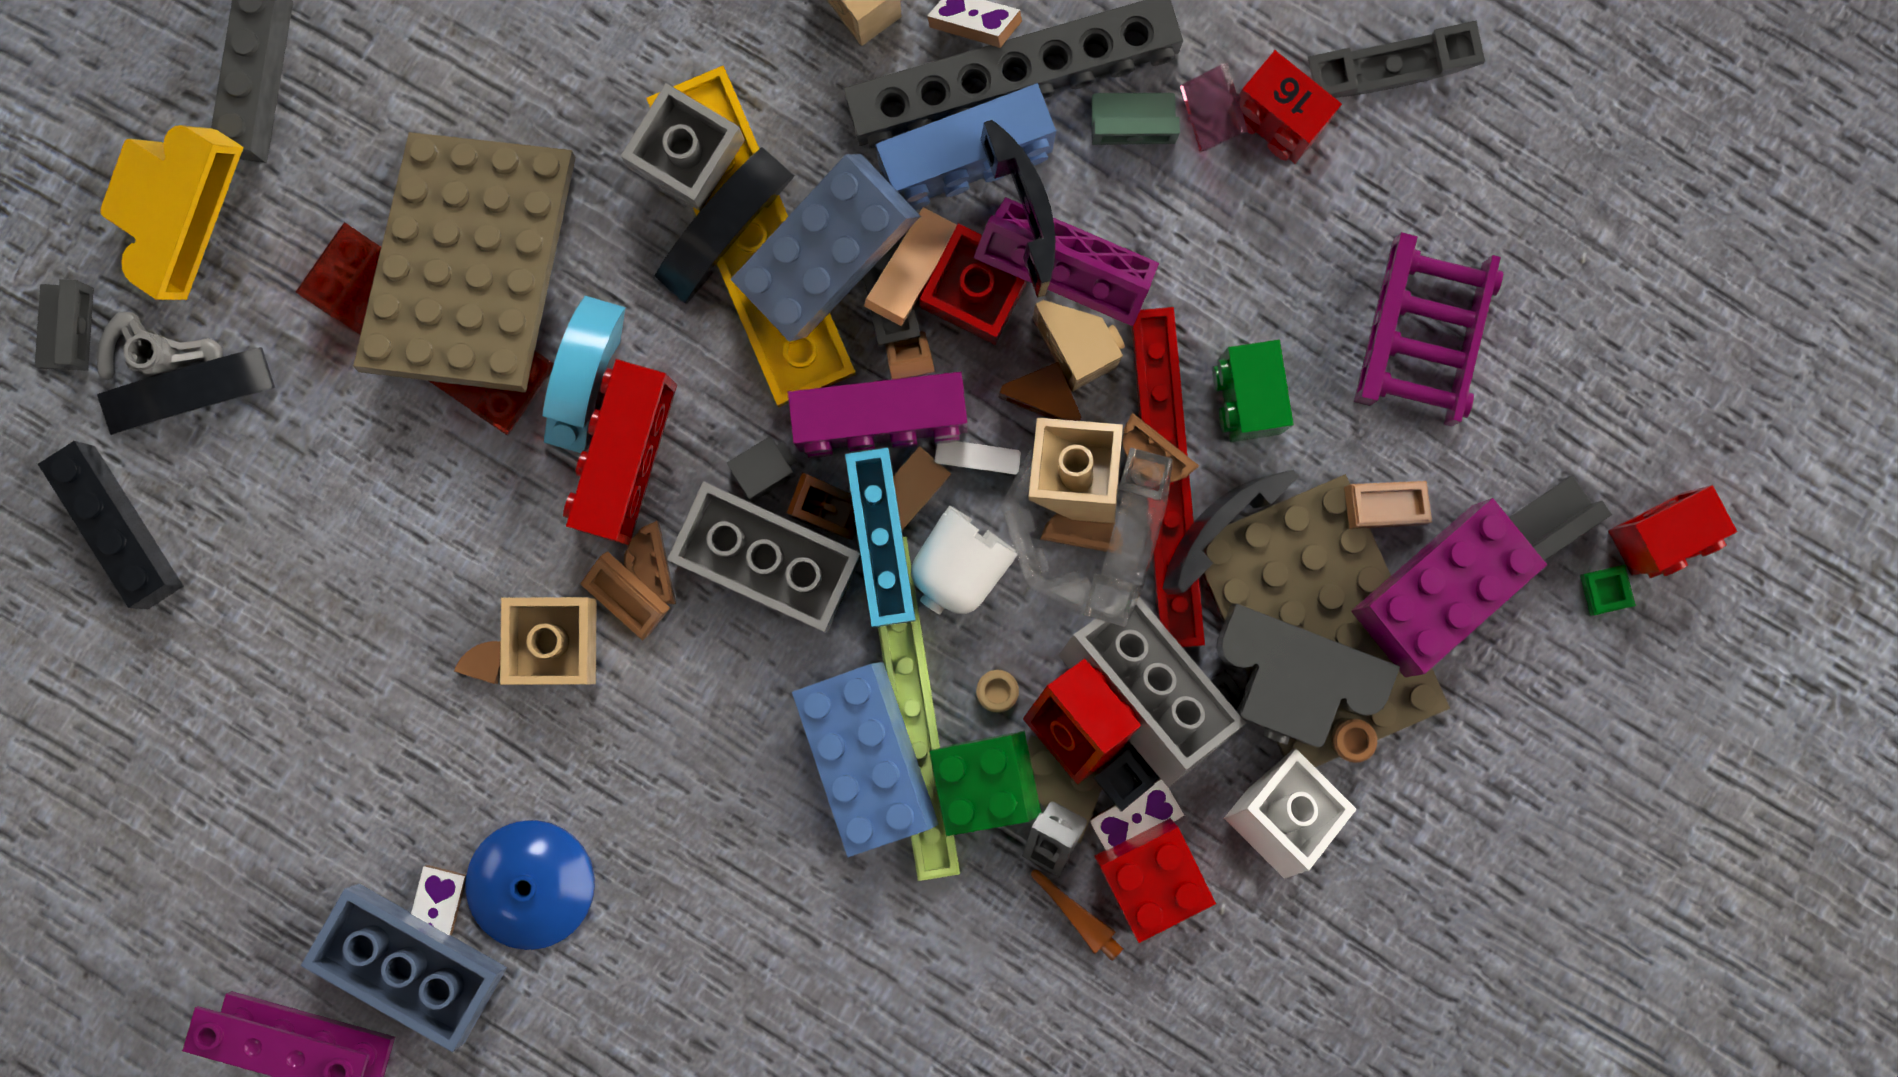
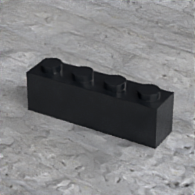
M73 441L38 463L41 471L128 608L148 610L184 587L95 446Z

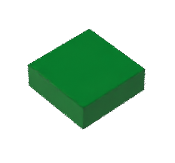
M1626 565L1580 575L1590 616L1636 606Z

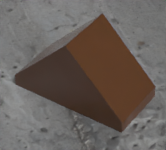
M1059 362L1005 383L1000 389L999 399L1048 419L1080 421L1082 418Z
M802 473L787 514L794 519L852 540L857 528L851 493Z

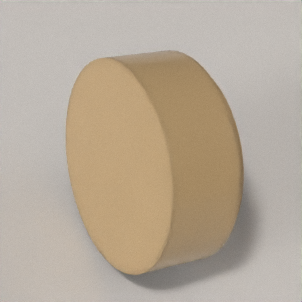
M992 670L980 678L976 694L980 704L985 709L991 712H1004L1016 703L1019 696V687L1016 679L1010 673L1003 670Z

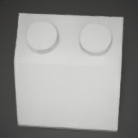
M1294 749L1252 784L1224 819L1285 879L1309 871L1356 811V808L1297 749Z

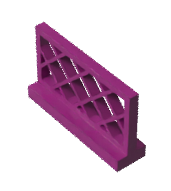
M1007 197L1004 198L995 215H991L974 258L1032 283L1023 256L1027 242L1034 241L1035 239L1021 203ZM1053 218L1055 235L1057 236H1055L1054 268L1047 290L1133 326L1150 289L1159 263Z

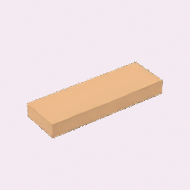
M924 207L919 213L921 217L906 233L864 304V307L900 326L903 325L926 287L957 226L955 223Z

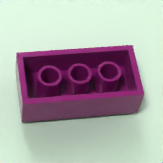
M962 371L788 391L793 443L799 452H805L808 458L832 456L833 448L848 447L850 453L875 450L876 443L891 442L892 448L917 446V439L934 437V443H950L959 441L960 434L967 433L968 422Z
M1491 498L1470 506L1352 609L1351 612L1392 663L1400 666L1399 671L1405 678L1423 675L1545 568L1547 564L1498 503Z

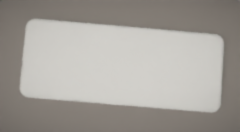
M960 441L937 443L935 463L1016 475L1019 473L1021 452L1016 449Z

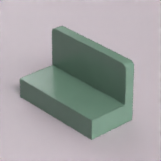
M1095 93L1092 95V145L1176 144L1180 134V118L1176 117L1174 93Z

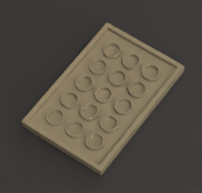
M408 133L353 366L358 372L526 392L576 159L573 151Z
M1346 474L1227 525L1202 550L1213 562L1203 573V577L1223 622L1226 619L1230 606L1237 603L1392 663L1351 612L1352 609L1391 575L1370 528L1349 529L1344 487L1350 485ZM1253 666L1244 668L1248 679ZM1432 668L1426 674L1406 678L1399 671L1388 701L1378 713L1368 716L1353 714L1339 704L1323 746L1307 745L1290 738L1288 745L1277 742L1283 758L1290 751L1297 749L1314 767H1317L1339 757L1332 747L1331 740L1334 729L1344 720L1359 719L1369 723L1376 732L1377 740L1448 710L1450 707Z

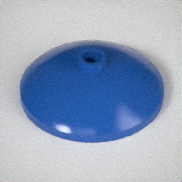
M518 821L496 830L477 848L471 858L466 874V898L475 921L491 938L503 945L516 949H542L567 938L585 919L594 897V870L582 844L567 830L545 821ZM520 880H525L531 885L529 895L525 896L519 893L517 885Z

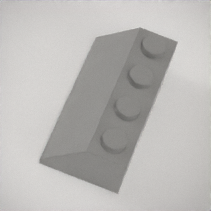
M1135 591L1073 634L1058 655L1069 669L1085 658L1093 668L1098 669L1104 675L1107 685L1115 695L1132 708L1141 727L1129 741L1168 788L1199 765L1246 724L1243 718Z

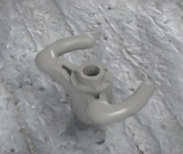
M119 312L107 324L100 338L97 366L99 377L105 380L113 378L115 374L113 359L115 346L121 335H124L127 341L123 347L126 365L131 370L149 377L176 370L182 364L201 360L205 362L223 357V349L219 343L210 338L179 343L160 335L146 332L140 322V318L135 313ZM179 350L189 353L180 354Z

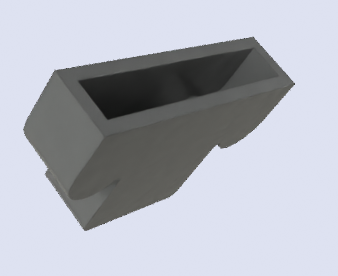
M1237 603L1230 606L1217 641L1218 655L1224 663L1237 668L1253 666L1237 708V713L1243 720L1265 728L1264 737L1284 745H1288L1290 738L1307 745L1323 746L1339 704L1353 714L1368 716L1378 713L1387 703L1400 666Z

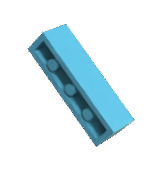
M887 447L845 454L871 626L875 628L916 621L889 449Z

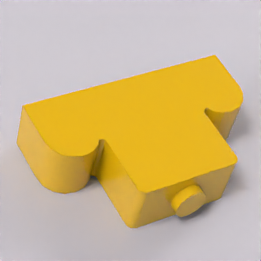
M184 125L174 126L168 130L163 143L137 139H126L124 141L100 213L104 218L135 238V243H131L124 250L121 260L122 271L130 283L155 300L188 299L243 151V146L218 130Z

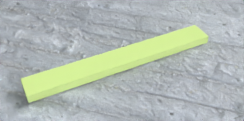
M907 536L903 537L916 621L878 627L883 662L939 825L927 831L911 836L917 879L922 881L959 875L960 869L954 835L946 837L929 752L930 750L940 748L915 586L911 577V561Z

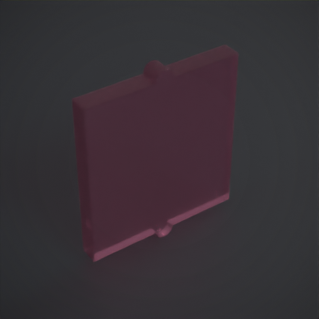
M1228 63L1221 64L1180 85L1189 114L1187 120L1192 125L1199 152L1207 151L1248 132L1239 103L1240 95L1236 93Z

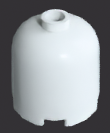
M949 506L945 513L942 514L911 566L912 580L915 586L923 593L920 601L940 615L944 609L956 614H967L974 611L985 600L1018 555L1015 549L991 531L987 530L984 536L978 533L979 529L970 523L972 518L952 506Z

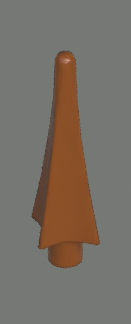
M1032 870V878L1058 905L1092 952L1096 954L1100 949L1113 961L1124 949L1112 938L1116 933L1115 930L1067 896L1039 870Z

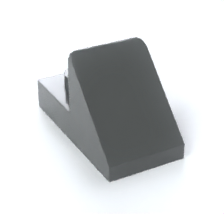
M1051 801L1044 813H1040L1034 822L1022 857L1060 877L1087 825V820L1060 804Z

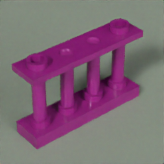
M1401 232L1392 241L1354 402L1371 406L1379 400V396L1385 397L1386 394L1445 408L1447 412L1443 425L1452 427L1462 422L1463 417L1468 418L1473 406L1474 394L1470 393L1469 389L1491 297L1498 294L1503 280V271L1498 270L1501 257L1492 255L1482 263L1481 270L1422 256L1421 251L1415 249L1418 236ZM1415 272L1476 286L1471 311L1411 296V291L1405 290L1409 274L1414 275ZM1407 312L1467 327L1461 351L1401 337V332L1395 331L1399 315L1404 316ZM1396 353L1457 368L1452 391L1448 392L1392 378L1391 373L1385 372L1389 356L1394 357Z
M231 991L225 995L221 1012L199 1006L194 1008L182 1052L272 1077H384L395 1036Z

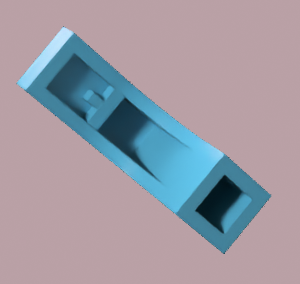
M584 296L576 308L559 346L546 392L542 415L547 418L544 443L578 453L588 449L591 435L588 434L589 422L595 410L596 399L604 372L621 342L626 307Z

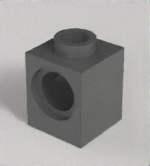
M771 436L727 462L748 499L752 502H755L796 476L791 469V466L797 463L793 454L784 441L777 445Z

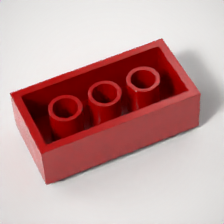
M615 359L613 369H606L600 389L601 393L605 394L601 410L595 409L589 422L588 434L593 435L588 452H581L576 466V476H580L576 493H569L564 506L563 517L568 518L566 527L629 546L677 388V384L666 373Z

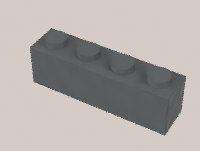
M232 0L211 128L218 130L244 147L240 156L242 160L267 163L293 0Z

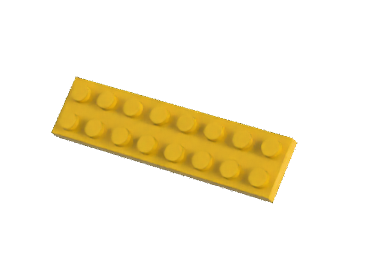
M724 65L673 86L675 89L739 126L745 139L706 204L726 181L759 150ZM659 93L646 98L650 107ZM780 195L777 196L768 208L764 207L717 262V266L778 407L789 404L788 391L828 387L856 375L830 313L807 337L789 342L730 280L788 217ZM693 207L694 212L697 216L700 211Z

